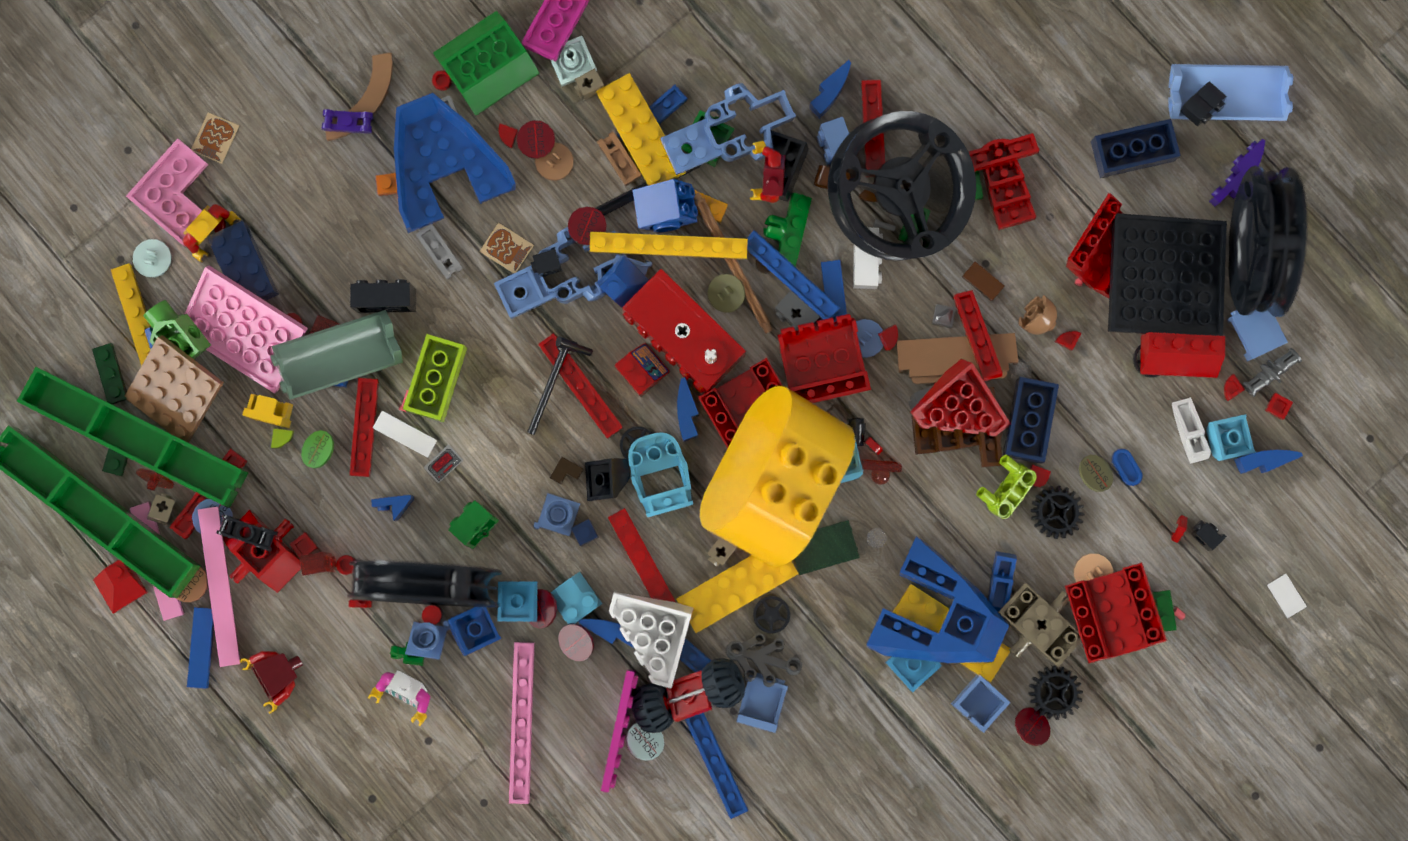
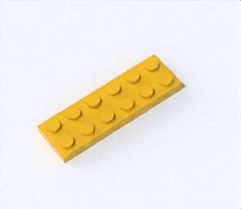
M630 73L596 91L597 96L648 186L676 179L685 174L683 172L676 175L660 140L665 135Z
M751 555L676 600L679 604L693 607L689 623L695 633H698L799 573L792 561L785 565L774 567Z
M910 584L892 613L939 634L950 609ZM1001 643L993 662L960 664L981 675L986 681L991 683L1010 653V648Z

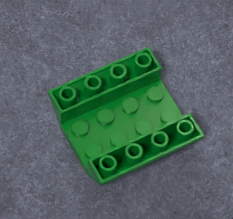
M497 11L433 52V55L447 72L475 116L540 74L519 39Z

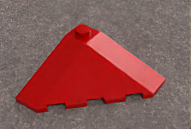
M960 359L950 367L911 410V414L918 425L929 429V426H933L944 431L954 432V429H960L964 433L979 434V432H987V435L997 436L1011 424L974 364Z

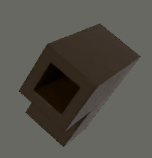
M561 457L550 479L562 484L568 474L578 480L584 469Z

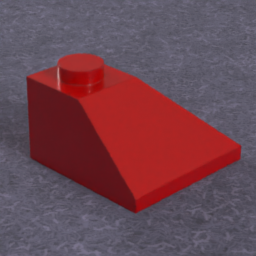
M120 560L103 569L93 579L113 614L148 593L137 573Z

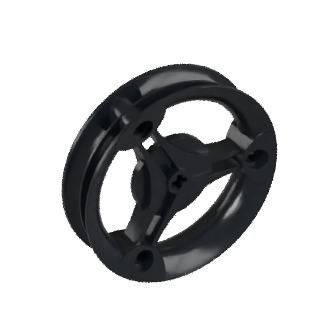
M898 111L885 114L856 127L837 148L828 174L829 204L841 231L856 247L865 253L892 261L926 257L949 246L961 234L971 217L976 198V176L973 162L959 136L937 118L914 111ZM891 130H909L918 133L921 146L910 158H892L883 163L878 170L861 168L857 155L862 147L875 136ZM926 151L929 152V157L921 165L918 161ZM944 156L952 176V201L948 214L936 231H929L923 209L928 201L931 189L928 173L937 157ZM846 171L850 174L849 180L846 177ZM861 175L875 177L874 184L860 182ZM858 187L874 193L877 202L886 212L899 216L906 229L908 238L903 243H893L880 238L870 231L856 212L851 191ZM912 214L914 215L919 230L918 233L916 232L913 220L911 218ZM920 238H922V240H923V245H922V246L920 245V242H919Z
M1252 166L1246 171L1239 185L1229 232L1228 274L1232 300L1240 315L1248 316L1257 310L1258 312L1268 311L1274 317H1282L1289 311L1296 298L1306 255L1307 204L1301 177L1294 168L1286 167L1278 173L1276 171L1265 172L1260 166Z
M355 560L349 563V565L353 566L352 591L351 594H347V598L425 605L500 607V603L494 602L488 595V590H497V587L488 586V584L496 575H502V570L406 561Z

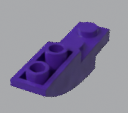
M1261 139L1258 143L1253 141L1246 148L1249 152L1244 156L1240 154L1233 161L1235 165L1230 169L1233 173L1225 180L1227 184L1223 188L1219 186L1211 194L1213 198L1209 202L1214 207L1228 194L1233 199L1236 198L1239 185L1246 171L1252 166H1259L1265 148L1264 139Z

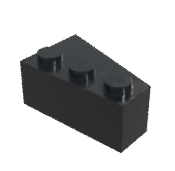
M770 130L773 149L781 155H785L784 192L782 196H779V199L788 202L809 148L805 141Z

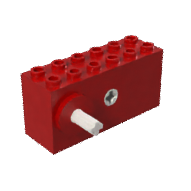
M662 269L622 307L623 318L631 326L635 324L637 332L644 339L649 338L652 347L657 352L663 351L666 354L665 359L673 367L677 365L680 368L679 373L686 380L690 378L694 382V388L701 394L712 390L745 357L746 351ZM686 331V336L683 334L679 335V332L684 333Z

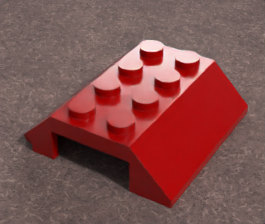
M850 314L837 316L836 322L833 321V318L817 321L818 326H814L813 322L798 325V330L796 331L794 326L780 329L781 334L777 336L788 389L811 403L871 390L858 341L856 320L851 318Z

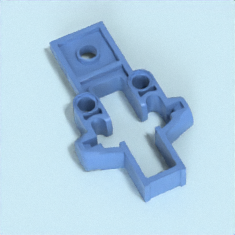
M743 83L735 84L724 91L725 100L708 108L704 120L661 137L660 140L676 175L720 156L727 162L735 161L749 154L755 161L764 159L765 156L762 153L753 154L754 145L747 147L744 144L747 139L745 134L718 145L710 128L737 116L735 111L729 110L728 106L734 104L738 99L740 101L744 99L750 105V111L779 100L786 117L762 126L759 130L760 134L763 133L766 146L773 149L770 130L793 121L796 117L785 95V90L758 101ZM710 112L718 113L719 119H712ZM689 144L692 147V152L685 154L681 146ZM732 147L735 150V155L727 154L726 148Z
M568 227L557 233V243L542 249L539 254L555 249L560 264L567 262L569 256L562 254L561 249L576 242L572 238L567 240V238L571 237ZM583 245L585 253L590 251V245ZM615 258L593 268L595 274H598V281L604 276V271L613 266ZM532 266L494 283L511 319L555 298L558 302L567 304L582 296L589 302H592L606 295L597 282H594L595 285L591 287L588 285L579 289L580 279L577 276L549 289L544 278H539L538 273H533ZM516 289H525L524 297L517 298L515 296ZM563 289L569 291V295L566 298L559 297V292Z

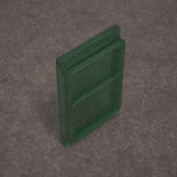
M849 520L816 529L807 546L794 558L799 575L860 558Z

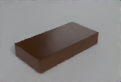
M974 262L962 276L991 302L1005 287L977 262Z

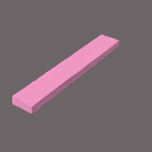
M151 502L130 508L134 516L160 535L157 522L147 519L152 506ZM153 586L163 621L184 615L180 600L169 598Z

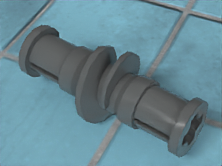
M1293 348L1288 349L1289 352L1275 360L1274 363L1268 360L1266 362L1267 365H1260L1262 371L1256 374L1249 382L1245 381L1243 383L1244 388L1252 397H1255L1258 391L1267 387L1273 380L1279 383L1282 382L1280 375L1286 373L1296 363L1302 362L1301 357Z

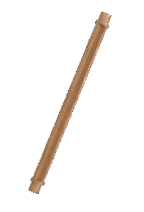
M700 192L696 193L694 197L695 206H697L713 237L725 238L707 206L705 198H702ZM724 258L732 274L741 280L745 288V298L757 318L760 328H763L765 334L773 330L770 325L771 321L767 318L736 259Z

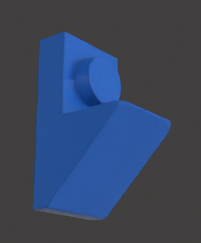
M404 495L371 499L373 508H378V511L390 510V506H392L393 521H398L414 501V496Z

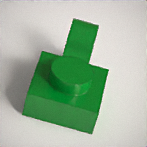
M406 642L405 648L391 646L390 654L392 659L403 658V664L423 666L425 657L405 654L408 642Z

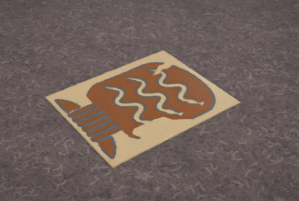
M208 112L191 150L222 164L239 125Z
M498 223L479 252L512 273H516L534 245Z

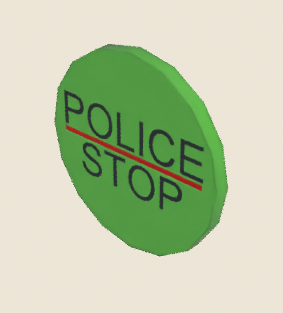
M322 430L313 432L308 436L303 444L301 453L303 463L306 466L315 469L322 467L328 462L334 450L332 436Z

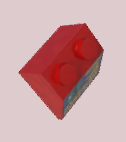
M646 343L629 352L614 365L640 397L670 373Z

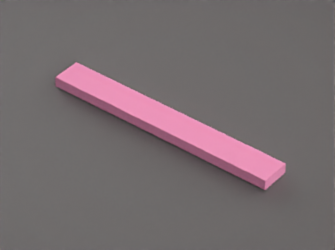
M219 506L198 509L219 665L224 667L241 664L223 536L216 533L221 526Z
M514 642L509 803L512 804L530 803L535 643Z

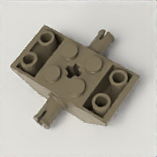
M1024 583L1000 609L998 613L1020 635L1019 640L1009 649L1015 657L1019 658L1030 645L1059 667L1081 643L1079 631L1060 615V611L1069 602L1065 592L1061 591L1050 604ZM1043 621V628L1037 629L1038 623L1036 622Z

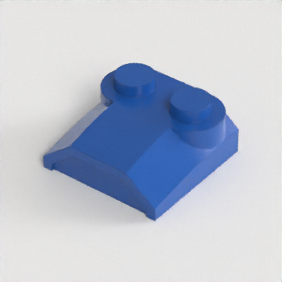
M474 607L448 619L450 630L464 656L501 639L486 607Z

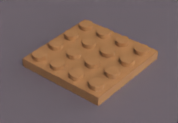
M161 335L156 339L125 397L126 400L169 433L189 443L224 382Z

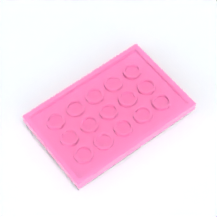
M211 266L205 267L185 312L211 344L206 349L207 351L273 393L279 390V382L282 379L278 367H274L270 355H273L272 346L302 337L308 329Z

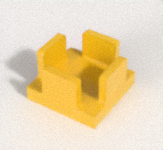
M251 394L248 406L244 408L242 415L253 420L290 429V416L293 404L279 402L277 399L262 395Z

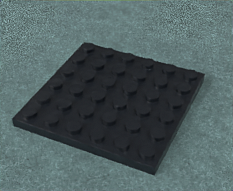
M1117 213L1112 221L1108 332L1136 334L1153 332L1223 336L1227 221Z

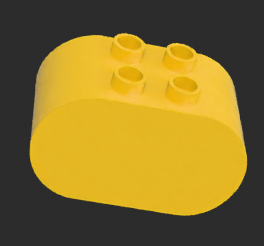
M776 386L767 390L747 411L704 493L700 506L702 526L771 566L779 567L789 563L802 552L813 537L850 465L855 447L853 429L848 424L784 386Z

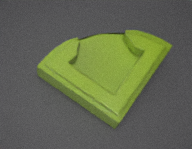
M273 428L271 448L276 449L286 445L292 439L294 431Z

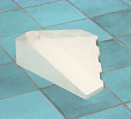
M614 592L609 613L612 618H617L624 638L627 642L630 641L636 650L634 654L641 666H646L650 673L648 676L653 684L672 688L693 607L670 601Z

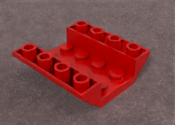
M1111 193L1107 194L1069 255L1066 267L1089 288L1109 298L1112 221L1117 213L1124 214L1119 210L1122 203Z
M767 358L751 366L748 371L722 386L713 388L698 397L727 449L752 404L767 390L776 386H783Z
M1142 562L1122 568L1123 570L1065 586L1088 663L1118 657L1167 641Z

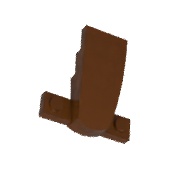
M988 387L995 398L994 387ZM913 415L911 416L915 455L979 446L981 468L1002 466L999 461L1002 458L1000 440L1002 439L1003 431L997 436L987 435V432L971 434L964 433L960 429H954V432L939 430L938 427L929 426V429L921 428Z

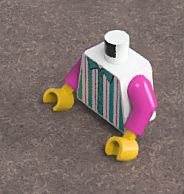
M398 670L395 673H384L368 696V699L371 696L376 697V703H379L383 696V691L417 708V712L411 718L412 723L417 719L420 722L419 726H421L427 719L426 712L430 701L427 689L421 682Z

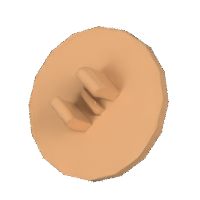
M1100 554L1082 556L1074 568L1076 582L1088 581L1113 573L1109 560Z

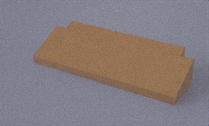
M1015 333L991 334L989 336L1003 372L1002 377L995 379H1002L1009 372V363H1013V365L1018 364ZM967 336L897 341L899 373L903 372V370H909V378H912L914 384L936 383L960 359L972 362L980 374Z

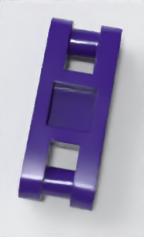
M323 110L324 123H322V130L372 133V126L370 124L371 120H373V113ZM332 118H338L337 124H332ZM358 120H363V125L359 126Z

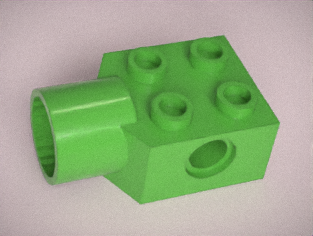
M167 300L159 302L143 315L153 328L149 340L152 345H154L159 336L163 335L193 359H196L211 346L188 314L177 315Z

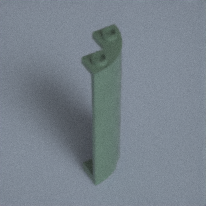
M386 310L272 346L273 355H270L273 366L278 367L282 379L279 382L283 393L287 392L290 400L403 363L401 349L394 337L393 325Z

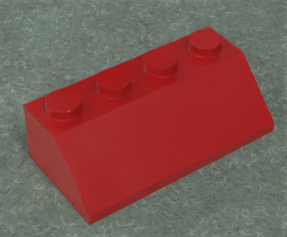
M1153 332L1141 335V375L1218 378L1225 358V336Z

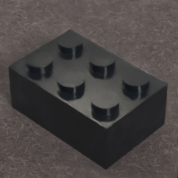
M403 279L395 280V283H388L387 280H376V283L357 280L356 283L350 284V307L357 313H377L384 310L387 313L416 312V289L410 282L407 283V280Z

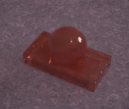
M861 460L862 469L872 470L871 479L878 485H884L889 481L890 472H902V464L900 462Z

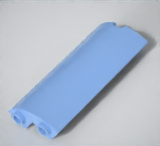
M1171 65L1169 88L1171 89L1170 97L1168 98L1170 119H1188L1180 112L1183 105L1209 81L1227 96L1224 101L1226 105L1218 113L1216 111L1211 115L1213 116L1210 120L1287 121L1289 113L1292 112L1293 103L1289 100L1288 90L1289 86L1293 84V74L1290 73L1288 66Z

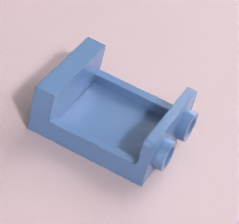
M1236 310L1230 313L1232 317L1227 319L1228 323L1232 322L1247 352L1244 354L1247 362L1288 343L1276 318L1268 311L1258 312L1255 310L1251 315L1243 316Z
M757 673L754 681H747L745 695L742 699L736 721L775 733L788 685L784 684V680L776 678L774 686L766 687L763 684V676Z

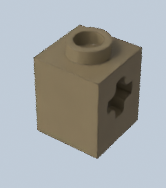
M595 68L575 79L576 86H574V89L579 97L583 96L585 101L597 95L596 91L604 87ZM589 83V85H591V88H588L587 86H585V84Z
M165 493L156 494L147 519L166 525L175 503L172 496ZM164 504L167 510L159 512V508L156 506Z
M720 537L707 553L710 556L708 560L716 567L719 564L723 566L737 547ZM724 547L726 556L717 557L716 549Z

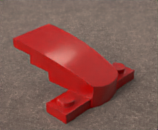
M1034 133L1011 140L996 139L988 142L982 148L969 151L974 170L979 171L983 169L985 185L998 230L1036 220V214L1030 201L1031 196L1024 181L1025 176L1017 160L1039 153L1040 150Z

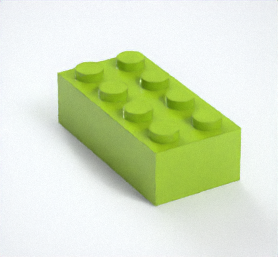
M426 334L403 410L444 423L467 351L465 345Z

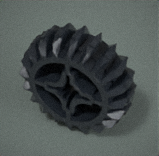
M1050 486L1049 493L1043 489V496L1036 495L1039 502H1032V505L1037 507V509H1030V512L1036 513V516L1031 517V520H1038L1034 527L1036 528L1041 525L1042 528L1039 532L1042 534L1047 530L1046 537L1048 538L1052 533L1054 539H1058L1059 533L1062 539L1066 538V532L1072 536L1073 531L1071 528L1077 531L1079 527L1076 523H1083V520L1078 517L1085 515L1084 512H1079V509L1084 508V505H1077L1081 498H1073L1076 492L1073 491L1068 495V487L1064 488L1062 492L1061 486H1057L1055 492L1054 487ZM1052 496L1062 497L1068 503L1059 505L1052 499ZM1047 501L1049 512L1043 518L1042 510L1044 503ZM1054 508H1064L1063 510H1061V516H1052L1054 514L1053 512L1055 511ZM1072 508V518L1068 524L1066 512ZM1056 520L1063 528H1053L1047 522Z
M1052 666L1051 672L1048 667H1045V674L1041 671L1037 672L1040 677L1039 679L1032 677L1036 684H1029L1030 688H1034V692L1030 691L1028 695L1035 697L1030 700V703H1037L1033 709L1037 711L1042 708L1039 715L1044 716L1047 712V719H1051L1053 714L1055 720H1059L1060 714L1063 719H1066V711L1073 715L1074 712L1071 708L1079 709L1075 702H1082V698L1077 697V694H1083V690H1077V687L1082 685L1081 682L1074 683L1078 677L1076 675L1070 677L1071 670H1067L1064 674L1065 669L1060 666L1058 672L1056 666ZM1060 676L1066 681L1054 685L1048 678ZM1044 683V686L1047 689V693L1043 697V699H1041L1040 690ZM1070 687V699L1066 702L1064 693ZM1052 688L1059 689L1058 697L1052 696ZM1056 700L1062 705V708L1050 709L1046 704Z

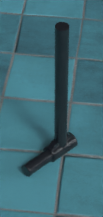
M561 336L556 339L555 345L559 350V354L527 431L529 434L535 435L566 355L576 351L591 356L593 353L591 348L579 345L577 342Z

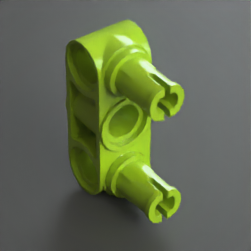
M1008 455L1002 456L999 463L1010 473L999 485L997 491L992 494L985 487H980L976 492V496L986 503L988 510L1002 519L1009 518L1036 481V473L1033 470L1027 468L1024 464L1017 463Z

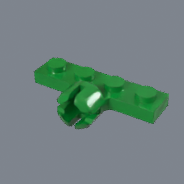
M794 192L791 195L787 216L785 218L776 215L768 216L765 221V225L768 227L763 228V234L765 237L777 240L779 242L778 251L796 267L812 198Z

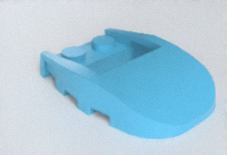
M659 432L635 440L628 454L631 480L639 500L646 510L647 517L693 505L688 465L675 438L667 433ZM675 466L679 467L684 486L646 497L640 476Z

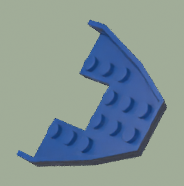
M434 93L396 107L394 159L398 206L408 233L444 219L429 183L465 169L480 204L516 189V183L508 165L462 116Z

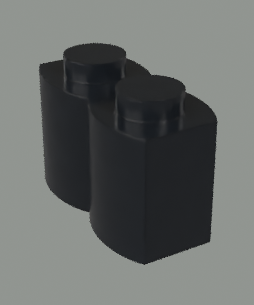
M1209 81L1183 105L1180 112L1197 127L1202 123L1205 125L1212 118V113L1215 111L1218 113L1226 105L1224 101L1227 96Z

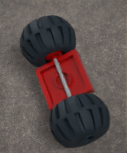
M726 658L714 659L703 670L674 680L672 688H667V690L665 687L653 683L639 687L632 695L634 697L632 703L633 715L643 731L659 733L669 728L673 721L678 722L712 710V705L718 708L735 706L745 695L744 680L733 660Z

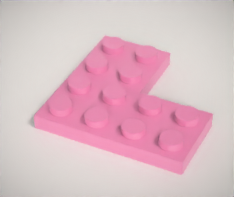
M177 138L126 197L186 247L183 244V237L185 236L183 232L202 210L183 193L208 164Z

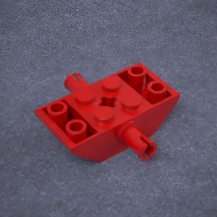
M251 510L240 519V521L270 529ZM285 518L274 530L278 533L274 536L271 545L272 551L264 549L263 555H259L261 552L259 547L253 544L223 536V541L229 550L241 561V564L229 577L239 584L249 572H252L259 580L278 593L306 565L282 539L295 526L292 523L290 524V521ZM246 527L243 530V536L248 538L251 535V529Z

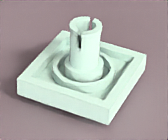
M583 36L567 41L557 61L551 60L562 87L575 82L577 77L592 69H596Z

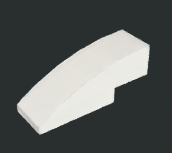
M1187 398L1173 402L1172 409L1190 464L1209 459L1211 450L1205 439V430L1192 399Z
M384 411L380 413L373 426L375 430L427 458L437 442L434 438Z

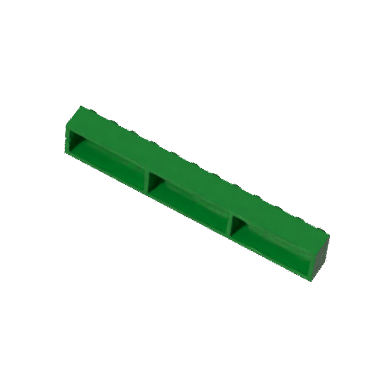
M38 367L34 368L16 401L228 508L232 506L238 494L235 491L236 488L241 489L248 475V472Z
M8 425L0 435V442L8 444L7 447L0 444L1 471L169 598H178L201 565L19 428Z

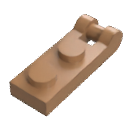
M613 131L605 139L601 138L596 141L625 187L642 177ZM613 143L615 147L609 150L607 146Z

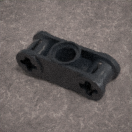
M225 514L222 515L223 521L220 529L216 532L217 534L272 551L271 545L274 536L278 533L277 531L258 527ZM246 527L251 529V535L248 538L243 536V530Z

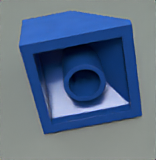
M623 255L597 284L622 308L649 279Z

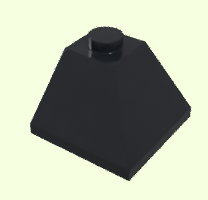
M610 458L585 462L587 501L617 498L630 479L629 459Z

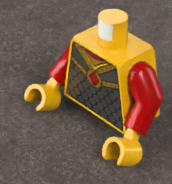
M217 204L211 207L207 205L183 232L185 234L183 244L190 250L192 256L201 263L203 262L201 260L204 255L208 257V253L201 249L199 245L222 219H225L231 226L234 225L233 222L238 219L240 221V218L233 211L229 212Z

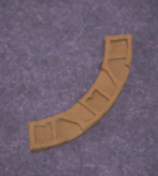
M391 52L372 56V75L367 90L358 103L348 112H371L374 116L380 109L388 94L393 74ZM333 118L332 124H337L338 118ZM358 120L359 126L363 125V120ZM325 131L327 141L340 139L351 134L350 132Z

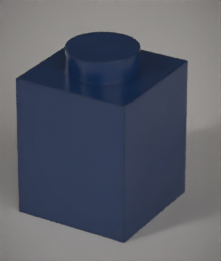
M590 519L571 528L580 546L599 538Z

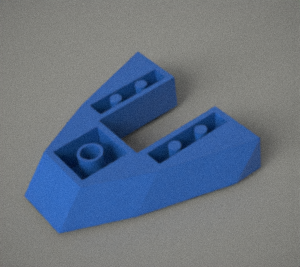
M916 536L899 576L954 600L938 634L883 608L866 647L884 656L943 663L993 662L1009 628L1008 623L974 584L933 547Z

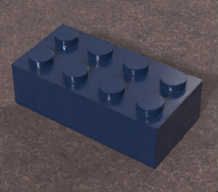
M1171 119L1096 135L1091 140L1100 178L1175 162L1181 156Z
M238 222L207 237L221 271L225 276L264 301L279 295L251 230L245 222Z
M1024 377L1016 379L1009 417L1011 424L1007 428L1002 456L1008 455L1014 459L1040 464L1045 462L1059 384Z

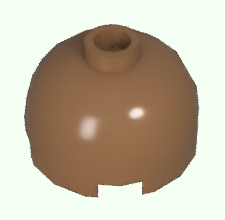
M1045 295L1042 298L1037 296L1024 308L1027 312L1023 318L1019 317L1018 322L1019 326L1030 334L1040 335L1051 331L1056 326V306Z

